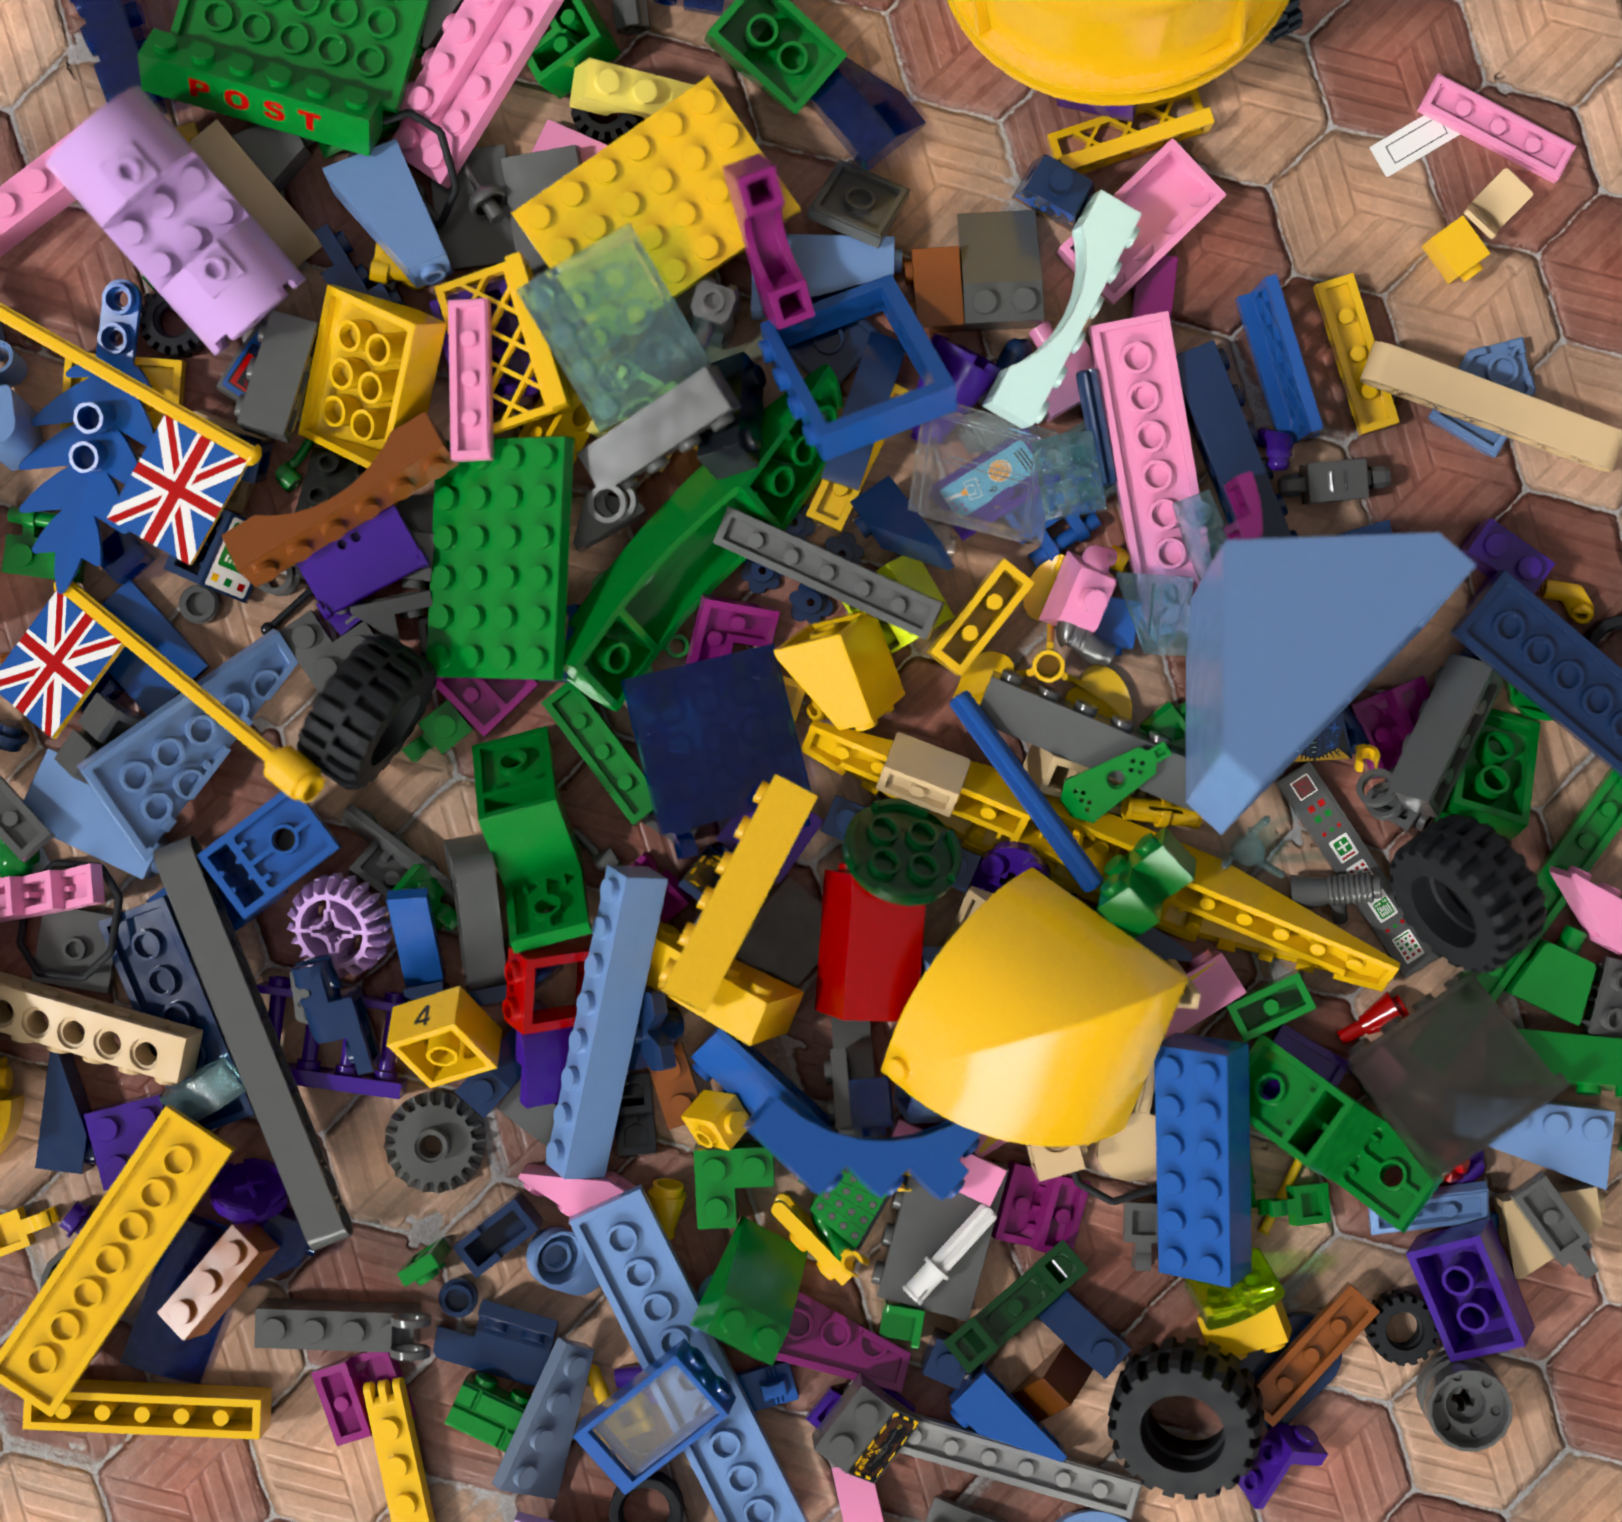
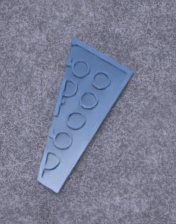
M272 629L197 681V683L251 726L254 722L252 720L253 716L266 700H270L297 666L298 661L280 632ZM181 692L77 765V768L138 855L146 862L154 851L152 849L165 831L168 833L177 822L175 820L177 815L189 800L195 799L231 752L229 748L237 738Z

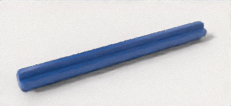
M967 690L955 696L949 702L950 707L1082 890L1087 893L1096 889L1103 882L1102 875L973 696Z

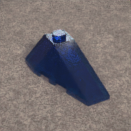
M847 57L808 100L811 107L862 169L867 171L926 125L925 120L901 91Z

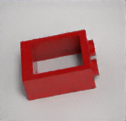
M593 934L579 936L574 939L560 941L515 954L512 947L509 946L508 961L504 966V975L507 981L506 999H504L502 1004L503 1016L508 1024L522 1035L574 1027L577 1013V998L581 993L585 974L584 964L589 955ZM578 962L575 1004L533 1011L536 968Z

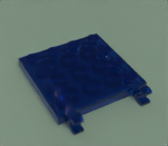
M774 643L621 681L659 834L672 833L678 859L698 855L697 845L690 828L755 811L758 804L753 802L752 799L762 780L770 783L774 775L777 774L812 793L781 668L774 654ZM809 815L802 828L811 826Z

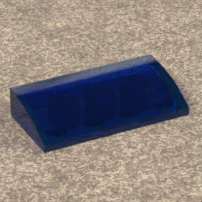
M191 1213L155 1266L120 1363L175 1380L201 1383L228 1309L207 1334L185 1341L173 1331L157 1312L229 1227Z

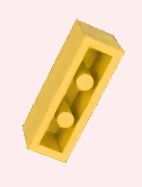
M1006 559L998 560L926 653L955 676H962L1035 582Z

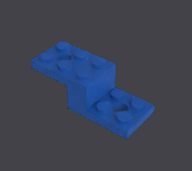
M281 791L205 848L196 857L215 880L235 932H237L290 892L288 888L342 848V846L310 803H303L300 800L295 801ZM282 828L290 829L295 835L294 846L288 851L281 850L275 842V836ZM165 887L146 901L149 902L167 895Z

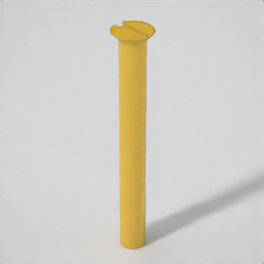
M1294 1159L1275 1198L1287 1197L1286 1185H1293L1303 1165L1297 1159ZM1266 1215L1261 1227L1256 1230L1270 1237L1269 1231L1276 1217Z

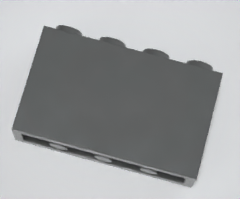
M991 1159V1162L1007 1170L990 1206L997 1215L1009 1168L1006 1162ZM906 1175L904 1185L911 1188L912 1191L894 1192L891 1208L897 1209L894 1223H886L881 1245L886 1246L887 1249L884 1260H876L871 1283L877 1284V1297L968 1321L995 1221L947 1273L949 1276L948 1281L943 1279L927 1296L922 1305H919L902 1289V1286L906 1285L926 1263L924 1258L928 1256L931 1259L978 1206L983 1203L960 1192L950 1199L946 1197L944 1201L936 1199L915 1179Z

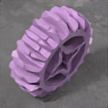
M341 872L334 873L331 876L328 874L321 875L314 881L305 884L301 892L295 895L292 900L294 906L287 913L293 919L289 923L287 930L296 933L291 944L300 945L303 949L299 958L330 955L339 978L346 977L349 974L354 977L367 969L370 970L385 955L388 950L386 945L393 937L387 932L391 928V920L383 916L388 912V906H380L377 902L381 893L371 894L368 891L370 882H363L358 885L356 875H349L344 878ZM326 900L327 908L323 910L324 915L318 916L320 902ZM356 935H362L360 949L354 950L353 943L356 941Z

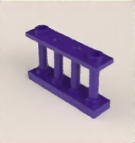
M269 976V981L257 984L260 993L271 994L268 1014L280 1042L286 997H293L289 977ZM387 991L384 997L363 994L367 1008L387 1010L381 1048L382 1059L379 1063V1069H375L374 1074L365 1073L358 1075L355 1063L351 1064L347 1058L345 1049L347 1038L343 1039L341 1061L336 1064V1068L321 1067V1061L317 1060L319 1044L312 1036L309 1025L306 1024L302 1058H298L297 1063L288 1062L296 1084L298 1086L393 1099L403 1097L407 1091L408 1078L398 1077V1071H395L396 1054L386 1044L393 1007L410 1002V1000L401 992Z

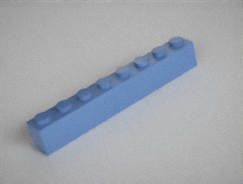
M607 865L605 879L600 886L601 898L598 913L592 925L593 937L589 955L584 964L585 974L582 989L577 998L576 1018L573 1031L569 1036V1051L566 1066L561 1075L562 1085L558 1105L554 1109L552 1134L546 1148V1164L563 1179L605 1178L668 883L666 877L649 867Z

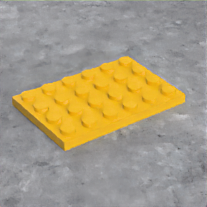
M707 76L511 214L605 348L745 250L722 166L758 153L763 155V153L712 79ZM778 176L785 202L782 206V220L784 223L799 213L800 207Z

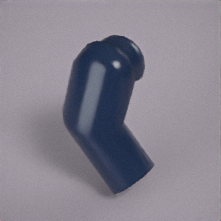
M1014 338L1008 341L996 361V366L1005 369L1019 363L1032 354L1030 342L1024 338Z

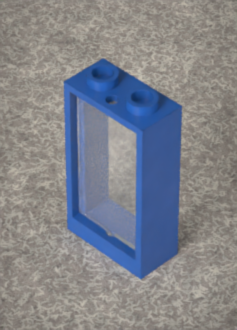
M683 1338L583 1417L572 1437L626 1495L726 1418L732 1409L736 1396L729 1382L721 1376L718 1377L709 1367L703 1353L698 1348L692 1347Z

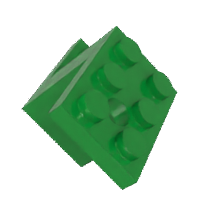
M544 726L472 745L478 822L505 888L509 939L514 954L591 934L592 928L582 853L557 787L552 740L548 727ZM549 908H555L551 912L543 914L544 910Z
M1261 1034L1249 1051L1250 1124L1307 1168L1337 1183L1397 1230L1405 1233L1451 1168L1359 1101L1329 1083L1265 1035ZM1270 1080H1278L1281 1086L1279 1095L1273 1100H1266L1263 1096L1265 1084ZM1392 1166H1399L1403 1171L1401 1183L1394 1187H1388L1384 1180L1385 1172Z

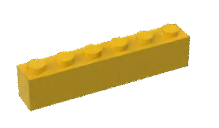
M777 774L774 775L770 783L762 780L752 799L753 802L758 804L752 818L744 815L734 834V837L740 839L733 854L726 850L715 870L716 873L721 875L715 889L709 886L706 887L696 906L702 910L696 925L688 921L677 942L684 946L677 961L669 957L658 978L665 982L661 989L662 992L702 1013L707 1011L818 798L817 795Z
M79 1379L57 1413L52 1417L24 1400L23 1429L260 1440L271 1426L272 1387Z

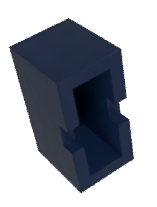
M519 1190L463 1234L452 1248L473 1275L478 1278L508 1252L539 1230L544 1219L521 1190Z

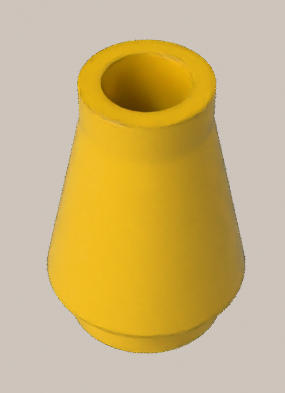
M668 1178L656 1179L653 1181V1188L648 1190L649 1201L668 1239L671 1240L675 1237V1229L687 1193L684 1191V1184L678 1180Z

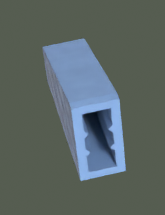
M396 139L374 147L370 156L356 154L322 168L337 199L416 288L437 284L445 277L454 274Z
M786 234L794 259L806 279L812 303L892 274L894 277V273H901L902 249H895V236H886L878 249L848 235ZM752 274L751 317L752 320L767 319L764 316Z
M48 748L24 801L56 835L54 838L142 880L154 878L155 874L159 875L153 853L145 862L138 855L91 786L73 778L54 759L61 748ZM161 836L152 849L155 850L170 844V842Z

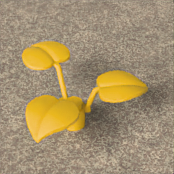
M1059 554L1055 556L1052 562L1048 559L1031 575L1030 579L1035 583L1023 597L1024 608L1030 618L1039 620L1065 555ZM1047 623L1046 648L1035 654L1031 668L1019 670L1016 673L1024 677L1035 675L1043 682H1054L1059 678L1075 685V687L1068 691L1065 700L1075 704L1076 700L1080 699L1095 705L1098 708V714L1112 719L1113 715H1119L1132 721V702L1128 689L1121 677L1114 670L1103 665L1087 667L1082 673L1080 680L1064 671L1065 663L1063 657L1054 649L1055 626ZM996 651L980 653L961 676L953 698L967 690L979 705L993 670L1002 673L1003 669L1014 671L1012 660L1007 655Z

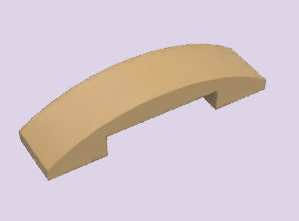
M217 119L189 142L296 267H299L322 247L314 232Z

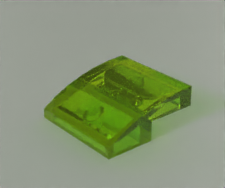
M1259 1248L1251 1249L1252 1272L1231 1288L1185 1278V1288L1208 1331L1251 1318L1274 1305L1285 1296L1284 1288Z

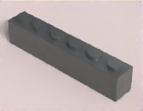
M1003 669L1002 673L993 670L979 706L996 730L1087 768H1092L1138 746L1149 750L1164 741L1172 755L1157 763L1156 774L1137 789L1195 812L1186 803V749L1184 750L1170 744L1172 739L1169 736L1155 730H1150L1149 734L1134 729V722L1119 715H1113L1112 719L1098 714V708L1086 701L1077 699L1074 704L1060 698L1062 693L1050 686L1040 684L1039 688L1026 684L1024 683L1025 677L1014 671ZM1115 770L1109 774V777L1122 782L1124 780V775L1120 771Z

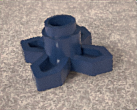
M661 989L644 991L628 1070H638L648 1066L651 1071H664L676 1068L673 1043L684 1033V1020L681 1012L676 1007L667 1006L665 993Z

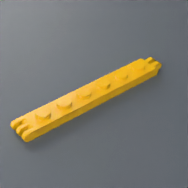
M403 1377L393 1378V1393L388 1379L378 1381V1393L373 1381L365 1382L363 1384V1394L391 1522H435L405 1380Z

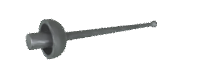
M465 161L462 170L475 189L469 199L470 212L475 218L488 217L492 224L501 222L505 218L501 207L505 204L507 195L497 185H482Z

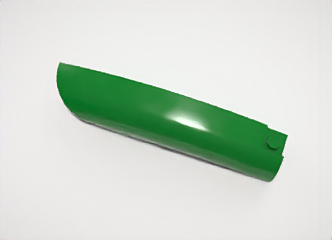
M823 364L803 380L825 422L829 423L838 419V408L843 407V399L834 371L830 365ZM787 392L764 409V416L761 422L763 445L760 449L759 467L717 480L702 464L668 498L628 543L567 625L574 633L566 642L564 649V671L568 674L566 679L599 704L618 712L664 646L687 618L699 607L702 594L710 595L715 588L747 559L713 543L727 507L732 506L786 530L820 482L826 461L823 462L815 445H807L802 431L804 424L801 419L795 420L787 403V397H789Z

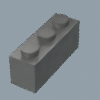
M272 309L269 319L262 321L258 332V342L261 343L257 358L252 357L247 367L246 379L250 380L245 395L241 394L235 407V417L238 418L237 423L244 431L290 444L308 385L319 329L317 322Z

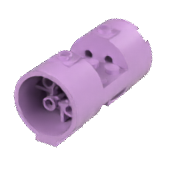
M140 86L128 89L100 108L76 128L53 151L46 161V166L215 356L230 346L225 341L227 337L231 341L237 340L271 313V309L274 310L289 295L285 290L288 285L292 289L294 287L296 289L306 280L304 275Z

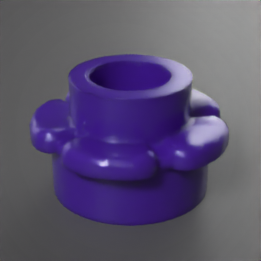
M79 1200L75 1203L59 1225L60 1228L68 1232L66 1237L70 1238L74 1232L76 1234L80 1233L92 1215L89 1213L92 1205L86 1206Z

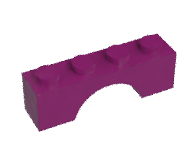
M761 153L722 166L764 316L778 330L814 317L815 313L806 279L794 259L784 230L782 206L785 202L775 165Z

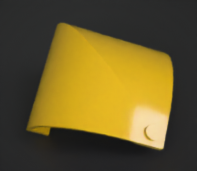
M1031 867L990 896L962 924L934 959L914 990L898 1021L881 1072L929 1109L963 1127L984 1135L1020 1144L1046 1147L1077 1146L1098 1142L1125 1130L1189 978Z

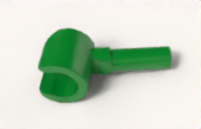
M307 438L294 457L276 470V479L287 492L294 490L303 480V477L296 469L301 465L315 444Z

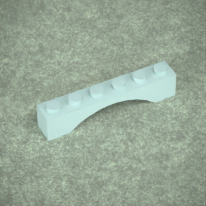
M1103 190L1089 197L1072 230L1075 248V277L1071 297L1063 317L1049 338L1035 352L1019 363L1005 368L998 373L982 407L1021 429L1033 426L1034 422L1039 424L1042 421L1050 405L1046 399L1052 387L1057 389L1067 374L1068 368L1064 364L1069 354H1075L1085 339L1086 333L1082 329L1088 318L1093 319L1103 304L1104 298L1100 294L1106 283L1111 284L1121 269L1122 263L1118 261L1124 248L1129 249L1139 234L1140 228L1136 224L1142 213Z

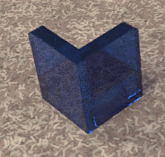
M116 530L103 542L104 562L101 567L116 583L124 584L129 579L134 580L156 560L131 532L122 534Z

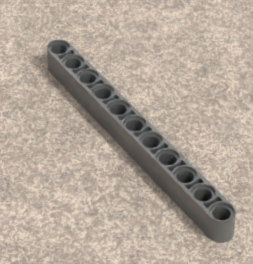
M189 835L153 851L154 861L304 1237L310 1248L315 1251L352 1236V1223L215 880L196 857V855L203 851L195 836Z

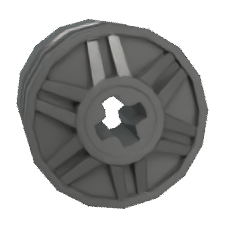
M1446 1351L1434 1355L1422 1366L1416 1379V1398L1433 1432L1446 1445L1459 1451L1478 1452L1494 1446L1505 1436L1512 1421V1402L1506 1388L1498 1379L1494 1370L1481 1356L1450 1362ZM1465 1389L1466 1393H1461V1390ZM1459 1394L1457 1399H1454L1452 1395Z

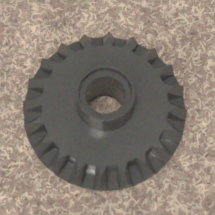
M432 1091L413 1096L400 1105L393 1113L385 1130L384 1149L387 1154V1163L393 1168L396 1177L401 1178L408 1187H414L422 1193L435 1192L439 1194L455 1190L466 1183L477 1172L482 1163L486 1150V1134L483 1123L477 1112L456 1095ZM425 1136H437L442 1142V1151L440 1153L430 1152L425 1146Z

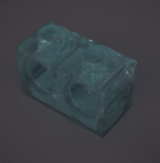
M1092 431L1056 434L1031 443L1046 521L1078 517L1107 509Z

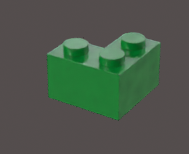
M564 0L550 23L552 29L541 37L527 60V64L537 82L557 98L562 99L572 90L576 66L588 58L609 63L620 55L621 51L592 0Z
M1166 827L1154 835L1152 833L1146 834L1136 843L1132 851L1124 856L1119 854L1113 857L1105 865L1098 910L1114 926L1131 938H1137L1161 921L1163 901L1194 880L1196 859Z
M758 1140L738 1141L730 1151L713 1147L707 1148L696 1143L694 1148L697 1230L737 1228L739 1219L737 1188L772 1187L775 1185L774 1156Z

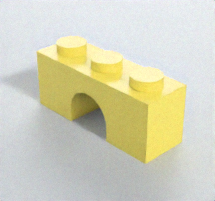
M588 58L574 69L569 107L603 116H608L611 113H628L643 117L645 120L694 85Z

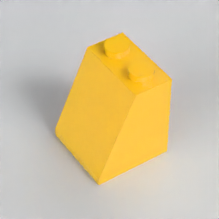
M863 611L808 624L774 650L777 660L839 730L855 727L856 731L860 732L873 728L878 724L877 719L892 712L895 709L894 704L905 695L878 618Z

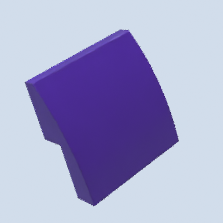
M573 1027L522 1035L516 1030L515 1060L522 1066L520 1103L525 1108L558 1103L562 1085L561 1075L566 1066L569 1036L573 1031Z

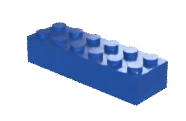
M1176 1032L1162 1040L1154 1059L1159 1273L1231 1288L1252 1272L1249 1043Z

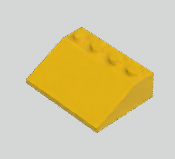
M327 284L298 434L368 469L382 450L391 431L424 411L428 414L447 323L418 309L334 284Z

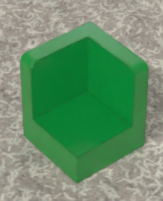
M884 1299L879 1336L910 1341L911 1348L919 1349L925 1309Z

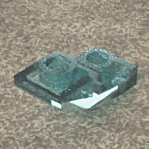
M1210 489L1172 504L1180 533L1199 582L1202 581L1223 543L1227 541L1223 530L1225 524Z
M224 1057L199 1068L191 1079L166 1089L159 1100L164 1106L170 1104L197 1122L244 1093L246 1089L237 1069Z

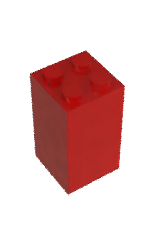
M839 863L838 870L825 869L815 1010L841 1020L898 1022L921 978L926 904L918 906L898 905L874 896L854 879L846 863Z

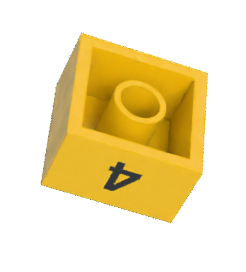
M457 986L394 1006L386 1045L429 1088H433L496 1069L498 1067L502 1029L461 986Z

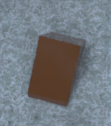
M1062 1342L1011 1393L1038 1422H1041L1071 1406L1094 1369Z

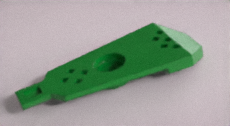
M1164 741L1149 750L1139 746L1088 770L1066 778L1060 800L1071 817L1094 823L1155 775L1156 764L1172 755ZM1117 770L1123 773L1124 780L1120 784L1110 782L1108 777L1112 771Z

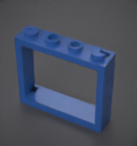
M892 274L812 303L815 313L814 317L778 330L769 320L760 323L763 340L758 341V346L762 352L763 361L765 364L772 363L774 367L772 374L779 391H787L789 395L787 403L795 420H802L804 424L802 431L807 445L816 446L823 462L957 411L956 385ZM883 311L925 386L826 423L786 347Z

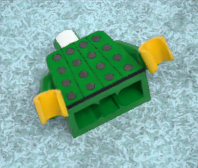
M842 1170L840 1173L843 1174V1178L829 1193L823 1191L821 1195L815 1194L810 1202L811 1221L820 1238L830 1248L835 1257L841 1261L843 1272L853 1277H859L853 1270V1262L858 1259L862 1264L868 1266L869 1259L867 1256L854 1251V1248L860 1250L891 1195L885 1194L880 1198L871 1194L851 1173L846 1174ZM902 1183L896 1191L910 1192L912 1189Z

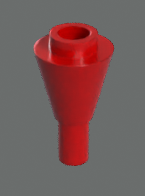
M1386 991L1358 1017L1359 1020L1338 1030L1337 1034L1343 1044L1346 1045L1366 1033L1370 1035L1407 1026L1404 1018L1410 1014L1398 994L1391 998L1388 991Z

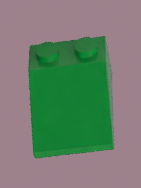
M734 0L709 29L704 39L734 69L794 115L802 109L848 55L790 0Z
M1492 708L1439 818L1453 815L1478 819L1479 824L1487 823L1495 828V833L1499 836L1504 835L1510 841L1529 825L1540 722Z
M741 1216L737 1228L689 1325L756 1360L773 1365L790 1329L808 1251L802 1252L792 1242Z

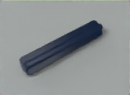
M1097 368L1081 370L1077 372L1076 379L1095 481L1098 486L1111 485L1118 482L1100 373Z

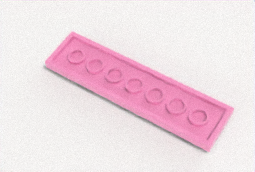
M1165 311L1088 327L1095 368L1099 370L1118 480L1116 482V489L1127 552L1130 557L1129 563L1137 602H1142L1139 620L1143 638L1186 630V606L1212 563L1169 312Z

